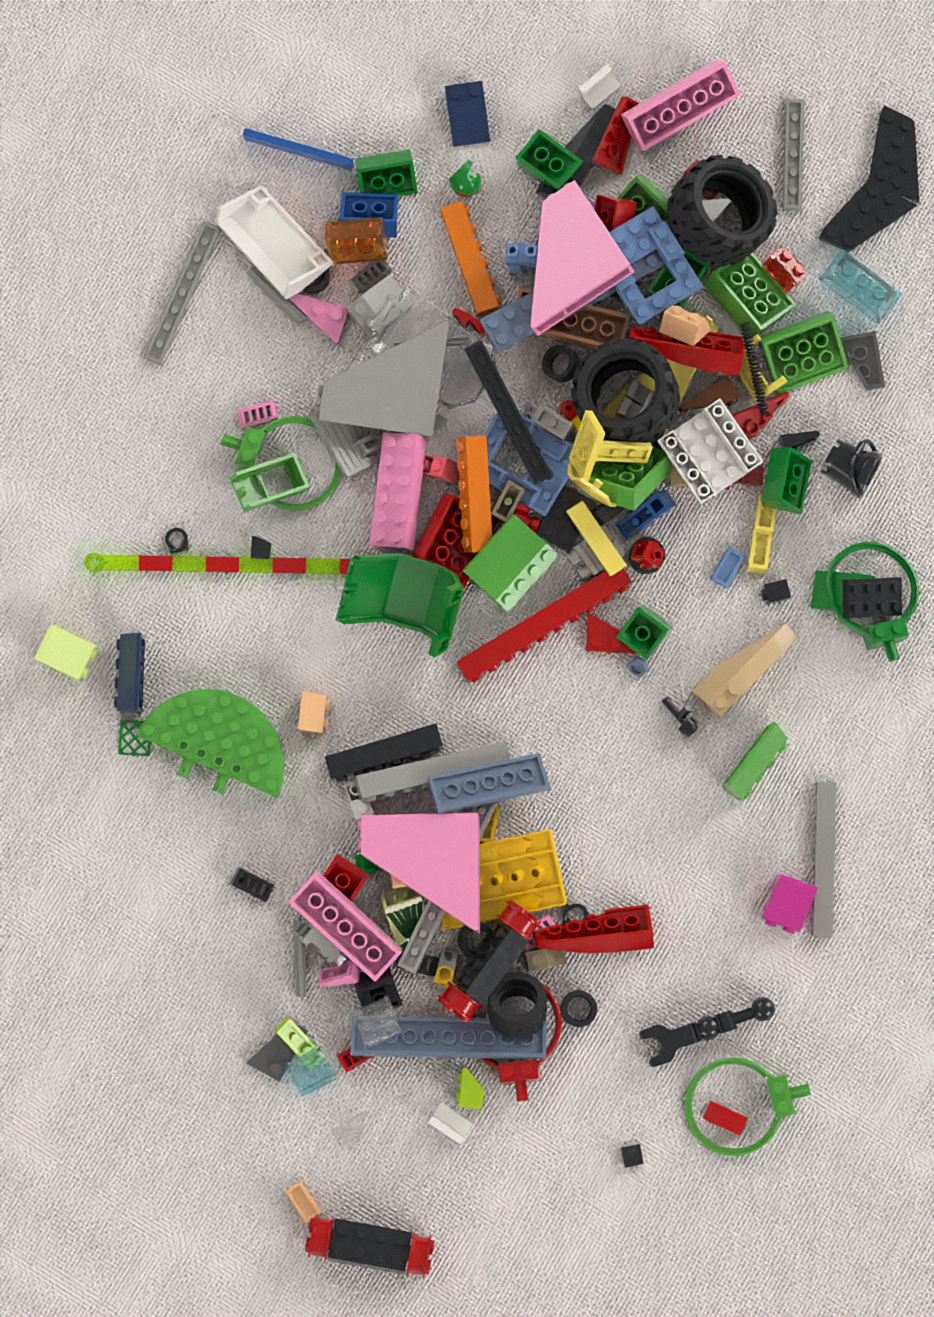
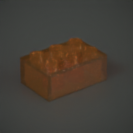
M382 217L326 222L325 242L333 264L388 260L389 242Z

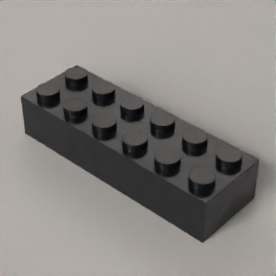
M432 724L325 756L331 780L341 783L347 781L348 776L366 774V771L372 769L373 771L383 770L385 765L392 764L393 767L404 764L403 760L410 758L411 761L422 758V754L429 753L430 756L438 754L440 749L443 748L437 724Z

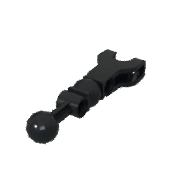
M758 997L753 1001L751 1007L732 1013V1010H728L714 1015V1017L703 1016L697 1023L693 1022L672 1030L662 1025H654L639 1032L640 1038H656L662 1044L661 1053L652 1057L649 1060L650 1067H656L669 1063L674 1058L678 1049L702 1041V1039L707 1041L713 1040L719 1033L723 1034L737 1029V1024L754 1018L762 1022L768 1021L775 1014V1004L767 997Z

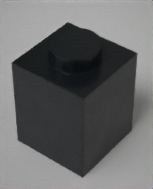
M787 579L764 584L762 586L763 590H760L761 598L763 601H766L767 605L791 598Z

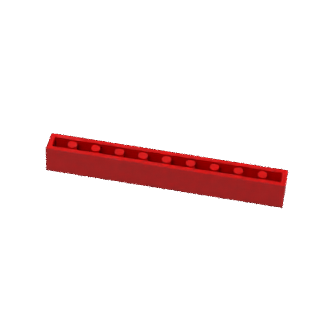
M624 568L612 576H608L606 571L459 659L456 661V664L467 682L472 681L475 683L483 678L482 674L489 671V673L497 670L499 668L498 664L503 661L508 663L516 658L515 654L521 651L523 654L532 648L531 644L536 641L541 643L548 639L547 635L554 631L556 634L565 628L564 624L569 621L571 624L581 619L580 615L587 612L589 614L596 610V605L602 601L604 604L614 598L612 595L619 592L622 594L629 590V585L632 581Z

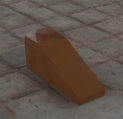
M726 375L679 407V411L682 413L704 410L718 399H721L725 406L728 405L730 407L738 401L737 398L740 393L728 375Z

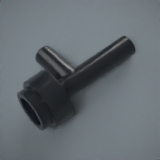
M668 697L662 700V703L681 724L678 730L683 736L689 737L699 728L697 726L698 723L693 717L688 720L685 718L692 710L690 705L686 704L679 711Z

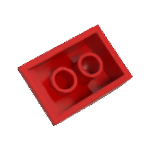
M337 853L323 876L353 902L368 879L369 874Z

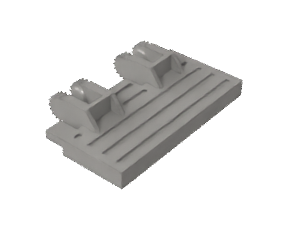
M315 409L309 412L310 419L345 479L379 463L376 455L370 458L367 456L379 451L381 444H376L369 449L365 447V444L372 442L376 438L375 434L363 438L364 435L357 425L349 426V424L317 420L318 416L315 415Z

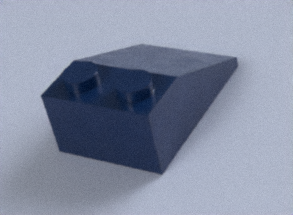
M482 81L445 86L453 147L490 142Z

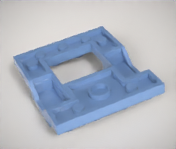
M654 207L649 208L609 232L630 265L657 250L675 279V282L646 299L635 284L636 280L632 274L615 285L619 297L638 327L704 287L683 255V249L666 222L661 220Z
M496 414L483 435L487 436L489 485L501 492L507 481L510 480L525 489L519 503L529 506L531 510L546 517L570 478L567 473L570 461L569 456L573 445L555 437L537 423L521 414L538 449L541 450L540 453L552 477L534 485L527 472L524 479L520 480L490 462L507 435L500 417Z

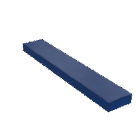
M244 129L243 137L246 141L350 171L353 170L354 162L352 158L251 129Z

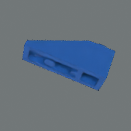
M664 489L616 524L624 538L628 540L677 504L667 490Z

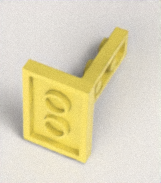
M585 410L569 456L579 477L589 481L596 461L648 462L653 449L651 443L603 441L605 432L593 411Z

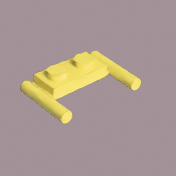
M756 334L752 339H749L754 340V342L749 344H757L758 342H760V336ZM743 344L744 357L739 377L754 402L757 403L756 400L759 398H755L757 395L754 394L756 392L754 388L756 387H753L754 383H752L753 380L751 379L753 376L750 375L753 372H750L751 369L748 364L750 361H747L748 357H746L747 354L745 353L747 351L745 347L747 346ZM763 375L756 377H762L761 380H758L763 381L759 385H764V387L759 389H765L762 392L766 394L762 396L769 395L787 382L786 378L781 376L769 385Z

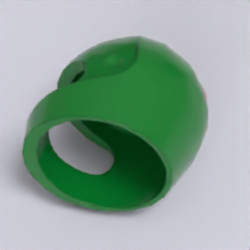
M470 160L463 164L448 179L453 191L461 197H471L481 187V176L479 173L474 174L471 171L473 162Z

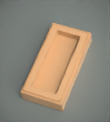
M299 1180L285 1190V1193L306 1224L310 1222L311 1218H315L316 1214L319 1216L323 1213L302 1180Z

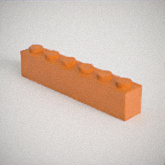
M459 201L441 207V215L476 316L480 317L499 310L498 304H501L498 293L494 294L492 287L495 284L492 275L488 276L486 269H489L487 260L482 258L480 254L483 250L480 241L475 239L476 229L474 223L469 222L470 212L468 206H464L463 202Z
M487 436L457 437L456 450L459 459L457 468L460 476L458 487L461 493L459 506L462 511L460 524L463 529L462 547L464 552H479L492 538Z

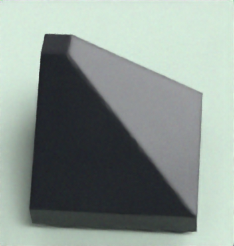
M252 536L251 558L270 559L271 543Z
M640 1144L621 1147L625 1168L644 1164Z

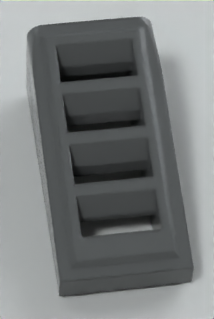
M380 255L354 276L351 281L359 292L363 294L391 274L392 269ZM379 264L384 269L383 272L377 267ZM374 269L379 276L375 277L371 270ZM365 274H368L373 281L369 282ZM362 278L367 286L363 287L359 279Z

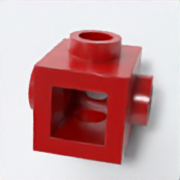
M637 541L631 559L639 563L640 567L646 570L659 568L663 561L665 550L660 548L659 544L654 541Z

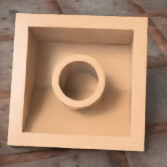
M672 305L663 314L659 332L694 346L709 333L710 327L705 318L700 317L696 313L685 311L679 306Z
M302 691L298 726L300 732L323 734L324 730L328 729V719H325L326 711L330 710V700H327V695Z

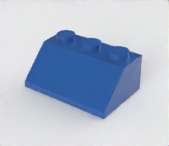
M342 192L340 235L397 238L399 195Z

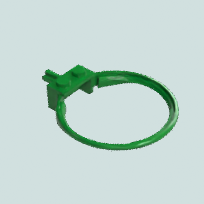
M877 542L853 544L838 553L828 568L826 575L828 600L839 620L852 631L863 635L867 650L884 646L888 661L894 662L900 659L895 644L903 642L909 636L905 623L912 616L918 603L919 585L917 576L908 560L895 549ZM859 550H876L894 558L905 570L911 586L910 601L901 618L869 625L867 628H863L864 626L850 619H843V613L838 608L832 593V577L840 561L847 555Z

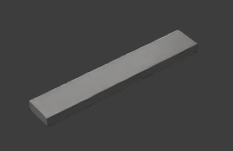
M785 99L782 211L802 210L804 99Z

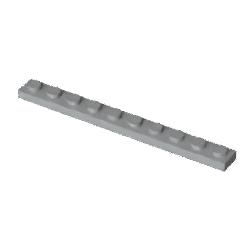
M498 801L472 808L471 813H478L480 816V839ZM430 901L427 902L398 963L399 967L414 974L417 973L445 914V911Z

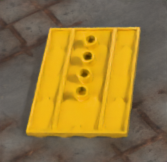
M552 828L480 843L481 922L499 919L496 917V914L500 915L507 906L505 902L513 900L528 912L562 906L568 903ZM446 912L441 920L443 930L464 926L463 923Z

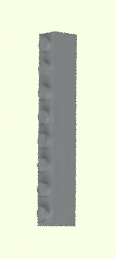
M506 741L357 775L354 779L359 800L365 799V802L377 800L376 796L384 795V798L395 796L396 791L402 790L403 793L414 791V787L421 786V789L429 788L428 776L508 760L510 757Z

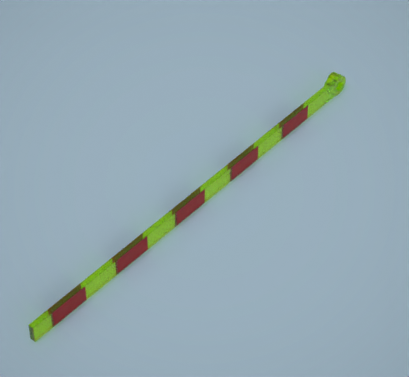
M90 553L86 556L84 564L93 573L99 571L347 574L350 559L271 557L270 559H252L251 557L99 555L98 553ZM93 558L99 561V564H96V568H92V565L89 564Z

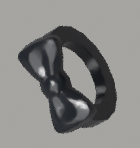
M172 528L166 533L165 542L170 548V554L189 550L187 545L188 536L183 529ZM174 532H180L184 536L182 546L179 548H175L169 542V537Z
M567 903L564 905L562 923H569L571 919L567 917V912L575 907L581 908L584 912L583 919H587V909L581 904L569 905Z

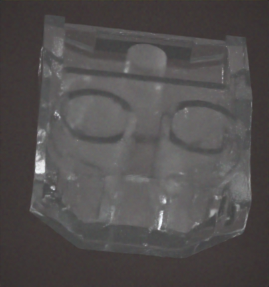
M388 995L374 1003L352 1011L365 1048L381 1043L401 1033L398 1019Z

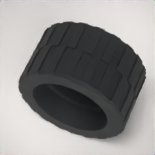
M511 972L504 975L488 997V1017L494 1029L504 1036L519 1039L535 1034L544 1025L547 1013V997L543 984L536 977L527 973ZM513 996L528 998L535 1004L532 1010L524 1014L508 1013L499 1005L505 999Z

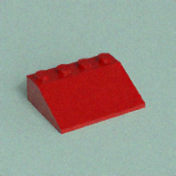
M442 494L412 557L439 564L454 572L465 589L469 577L462 570L478 552H464L462 547L463 529L460 524L462 519V511L459 506L460 498L454 494ZM491 518L493 532L497 524V521Z

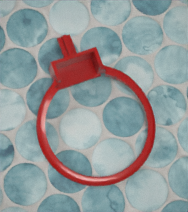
M545 985L543 987L546 990V997L555 1015V1031L546 1049V1059L498 1063L491 1058H480L483 1062L498 1070L502 1085L515 1084L517 1102L529 1101L527 1082L542 1081L540 1066L556 1049L561 1034V1011L556 998Z

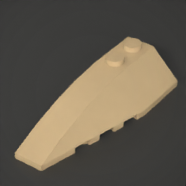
M786 624L780 626L719 663L691 692L720 718L799 636Z

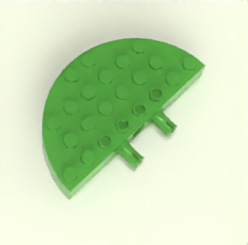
M212 689L194 690L179 694L158 706L145 719L136 734L138 737L183 756L182 758L184 759L176 773L183 778L188 779L194 763H199L217 771V774H219L211 789L223 795L228 780L233 778L279 799L285 778V757L280 738L268 718L256 706L238 695Z

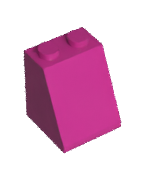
M782 874L776 875L761 919H764L765 924L776 927V924L783 926V931L788 933L800 932L818 888Z

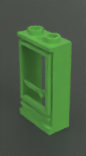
M295 452L235 472L229 478L244 513L300 493L302 494L310 487L309 479L304 474L301 468V461L297 458ZM284 465L294 489L269 496L260 473ZM257 475L256 479L263 488L266 495L265 499L258 500L250 482V476Z

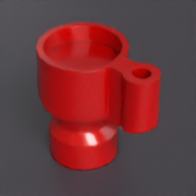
M518 503L514 514L536 533L541 518L530 517L529 506Z

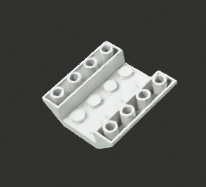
M718 399L701 413L657 440L700 504L709 500L763 463V460L721 399Z

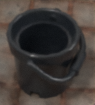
M838 439L836 442L840 445L839 447H832L824 463L828 467L827 471L822 469L821 473L850 490L851 495L860 499L879 467L882 454L877 452L874 443L869 439H864L857 446ZM865 444L870 446L871 452L864 450Z

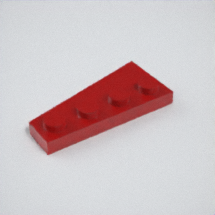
M627 96L621 97L592 159V162L616 175L623 174L631 135L621 114L639 104Z

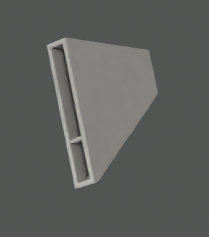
M442 322L323 381V384L318 387L317 396L321 398L320 404H316L315 415L318 416L317 420L432 437L449 322Z

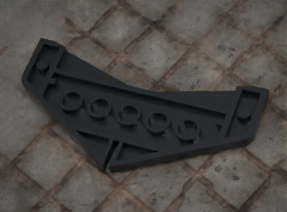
M884 105L879 115L869 179L823 228L818 239L844 252H851L918 206L902 197L904 196L916 203L920 202L915 122L912 118Z

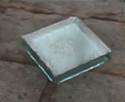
M320 1047L285 1064L302 1097L337 1079Z

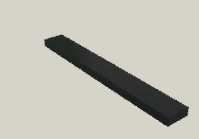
M482 340L464 348L534 485L552 477Z

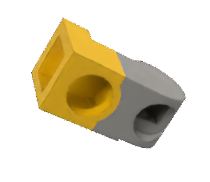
M443 948L434 984L448 987L447 982L452 983L459 951Z

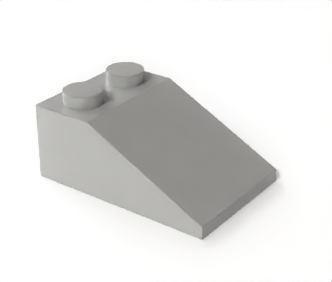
M389 274L345 306V309L365 337L369 338L409 308L412 303L392 275Z

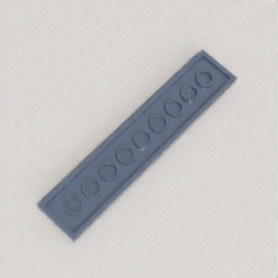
M655 250L631 264L634 270L632 275L636 282L664 266L657 251ZM615 285L566 318L616 293ZM534 291L479 320L497 354L536 334L530 326Z
M352 1016L351 1056L546 1059L547 1019L538 1032L529 1037L517 1039L509 1038L496 1031L490 1023V1018H472V1022L469 1020L466 1023L460 1018Z

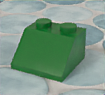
M642 604L637 607L616 638L648 660L669 634L673 626Z

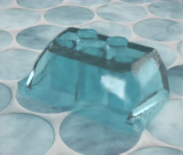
M843 249L819 278L822 283L878 325L902 296V293Z

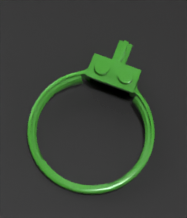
M287 416L270 422L260 430L247 426L242 440L224 434L220 445L238 450L234 465L247 469L255 465L265 433L268 434L279 426L291 423L308 425L314 429L316 427L310 418ZM335 462V473L329 487L322 495L310 502L288 504L277 501L271 504L281 509L292 511L313 508L324 502L334 492L342 472ZM256 475L250 476L249 479L252 486L265 499L266 495L256 479Z
M723 1058L704 1066L694 1076L685 1096V1115L694 1136L710 1150L729 1156L746 1155L757 1151L771 1140L779 1127L781 1119L784 1116L795 1114L796 1110L793 1099L811 1095L809 1084L790 1088L787 1073L774 1076L753 1061L742 1058ZM729 1064L742 1065L755 1070L763 1078L768 1077L766 1080L776 1118H774L768 1132L759 1141L743 1148L719 1146L707 1139L695 1123L692 1113V1098L695 1088L709 1071L719 1066Z

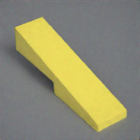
M759 494L747 572L765 575L768 569L776 509H772L762 503V494Z
M583 501L566 511L608 576L614 575L627 566Z

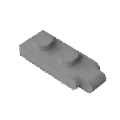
M530 403L525 411L527 415L531 416L530 420L566 441L574 428L573 423L541 404L535 406Z

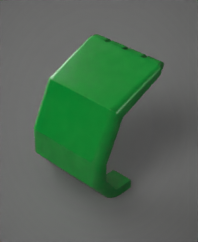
M402 553L355 555L350 559L343 587L344 590L342 591L339 603L340 607H338L335 619L337 622L342 624L387 622L421 632L430 637L432 641L428 654L432 657H436L447 650L464 588L454 572L439 564Z

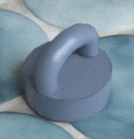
M635 656L628 664V669L632 675L642 677L647 672L648 665L644 659Z

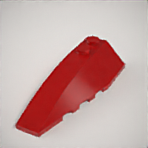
M630 328V339H636L640 343L644 341L654 346L668 360L707 372L739 376L744 357L743 338L741 336L709 331L700 341L692 346L657 332L653 328Z
M649 904L607 909L600 915H587V919L579 921L573 919L563 926L556 924L535 931L537 948L555 951L616 953L654 948Z

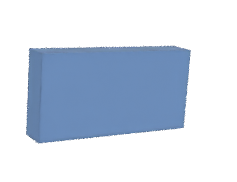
M729 546L710 580L727 589L746 555Z

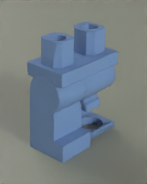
M506 243L505 262L509 265L508 273H525L526 268L528 271H536L538 244Z

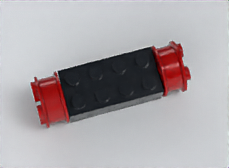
M513 900L506 901L507 906L500 915L496 914V917L500 920L490 927L488 935L479 942L475 953L468 957L464 968L456 974L453 981L454 984L448 981V987L443 994H438L439 999L437 1001L466 1023L469 1020L473 1021L471 1018L479 1007H483L482 1005L528 942L531 941L530 936L537 927H541L539 919Z
M318 1214L315 1215V1218L310 1219L309 1233H311V1238L307 1237L305 1252H308L309 1258L311 1255L324 1257L325 1261L405 1275L406 1270V1276L409 1273L422 1275L423 1279L425 1274L429 1275L431 1260H428V1255H432L435 1240H431L432 1235L423 1237L417 1236L413 1232L412 1237V1232L338 1218L334 1220V1217L331 1220L319 1218Z

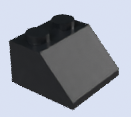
M390 966L376 981L371 979L365 972L360 973L359 982L355 983L354 986L365 1016H372L402 1006Z

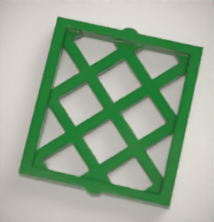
M120 720L118 754L150 756L151 742L145 740L141 743L137 739L138 736L131 732L135 727L139 729L138 724L144 721ZM131 722L134 725L129 729L125 723ZM123 727H124V728L127 730V732H125V733L122 735V730H123ZM128 733L133 737L130 742H127L124 738ZM123 740L126 743V745L121 749V743ZM134 740L139 744L135 750L130 745ZM146 742H148V750L143 746ZM129 747L132 752L124 753L123 750ZM142 747L146 753L138 754L136 751Z

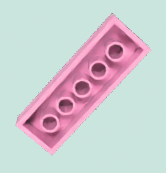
M716 59L624 112L621 116L636 148L645 151L740 96V93L726 62Z
M383 433L370 546L374 548L414 551L427 439L419 434Z
M318 871L309 878L288 902L374 981L385 972L403 951L402 947Z

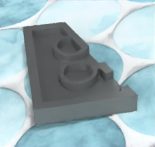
M876 331L840 337L843 349L866 391L885 388Z
M296 1024L307 1035L309 1030ZM277 1034L246 1064L280 1082L295 1053Z

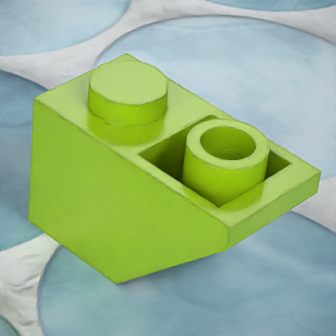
M463 1067L462 1071H458L457 1082L461 1083L460 1090H456L455 1102H459L458 1107L482 1109L484 1088L469 1069Z

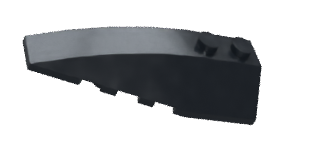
M604 104L565 146L567 150L583 161L566 184L575 180L580 188L583 185L594 164L592 159L616 110L615 108ZM541 182L535 193L547 199L550 194L556 193L558 190Z

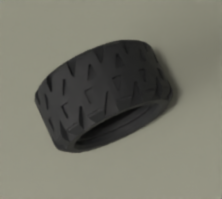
M723 155L709 156L706 160L702 159L676 183L671 190L672 195L668 198L667 212L671 215L668 218L671 232L675 233L678 237L676 240L685 251H690L693 254L692 257L703 263L711 262L712 266L724 267L729 264L735 265L742 262L768 239L774 230L777 220L775 219L777 215L776 199L772 198L773 190L768 181L761 177V172L753 165H747L743 163L742 159L734 156H728L723 159ZM702 190L720 192L735 204L742 220L741 232L727 231L716 225L709 218L703 207Z
M621 338L620 342L611 340L599 345V350L590 351L581 360L582 366L575 370L572 379V403L579 419L582 421L585 410L593 411L605 432L603 441L650 442L653 444L664 435L666 428L668 430L671 428L677 417V410L680 407L679 385L669 362L654 346L644 341L640 343L636 339ZM630 370L640 371L649 375L655 381V391L651 402L641 413L633 417L614 419L602 414L597 408L600 389L610 377L617 373Z

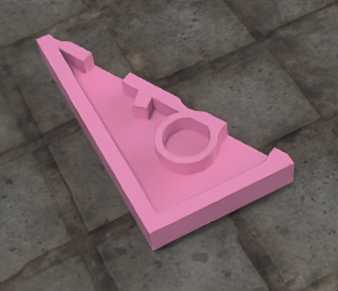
M298 293L288 298L323 333L330 337L335 344H339L348 316V312L344 307Z

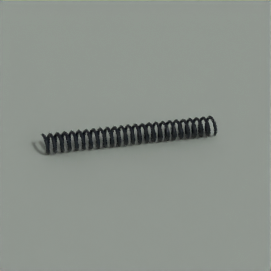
M748 321L740 325L742 328L740 331H744L741 334L744 335L742 337L745 343L744 346H747L745 347V350H747L745 353L747 354L746 357H748L747 361H750L748 362L751 369L750 372H753L750 375L753 376L751 378L753 380L752 383H754L753 387H756L754 388V391H756L754 394L757 395L755 398H759L756 402H759L757 405L760 406L758 409L760 410L759 413H762L760 416L770 411H765L769 409V407H765L768 405L767 403L762 404L767 402V400H762L766 398V396H762L766 394L762 392L765 389H759L764 387V385H759L763 381H758L762 377L756 378L762 375L756 374L761 370H755L760 368V366L753 367L759 363H752L758 361V359H752L757 357V355H752L756 351L749 352L756 348H749L755 346V344H749L754 342V340H749L753 336L746 337L753 334L746 333L752 330L746 329L751 327V325L743 326L749 324L750 322Z

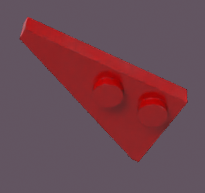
M784 392L762 403L768 404L765 406L769 407L768 410H765L770 411L768 414L760 416L762 413H759L758 407L760 406L757 404L732 414L749 441L752 437L755 438L760 429L764 428L772 419V414L787 402L790 394Z
M588 614L586 651L638 654L616 638L620 630L592 614Z

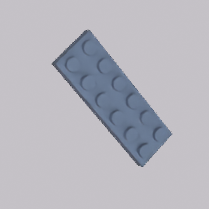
M540 753L428 776V783L438 814L550 790V784Z

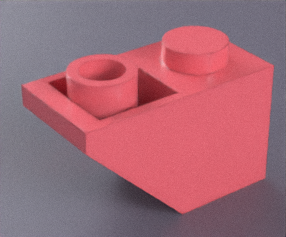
M425 455L423 476L457 484L459 478L457 463L448 458Z

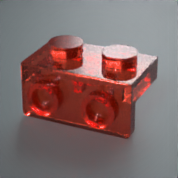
M786 246L773 253L763 264L785 292H789L795 285L810 275Z

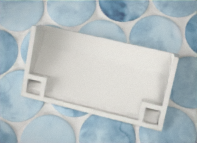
M262 185L218 207L215 223L286 300L301 292L333 265V261Z

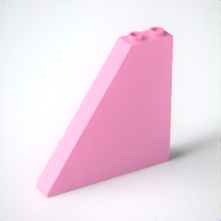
M575 180L565 184L562 189L550 194L542 202L530 325L537 336L634 273L630 263Z
M478 813L361 815V821H358V832H361V840H358V852H361L364 858L474 932L480 933V816Z

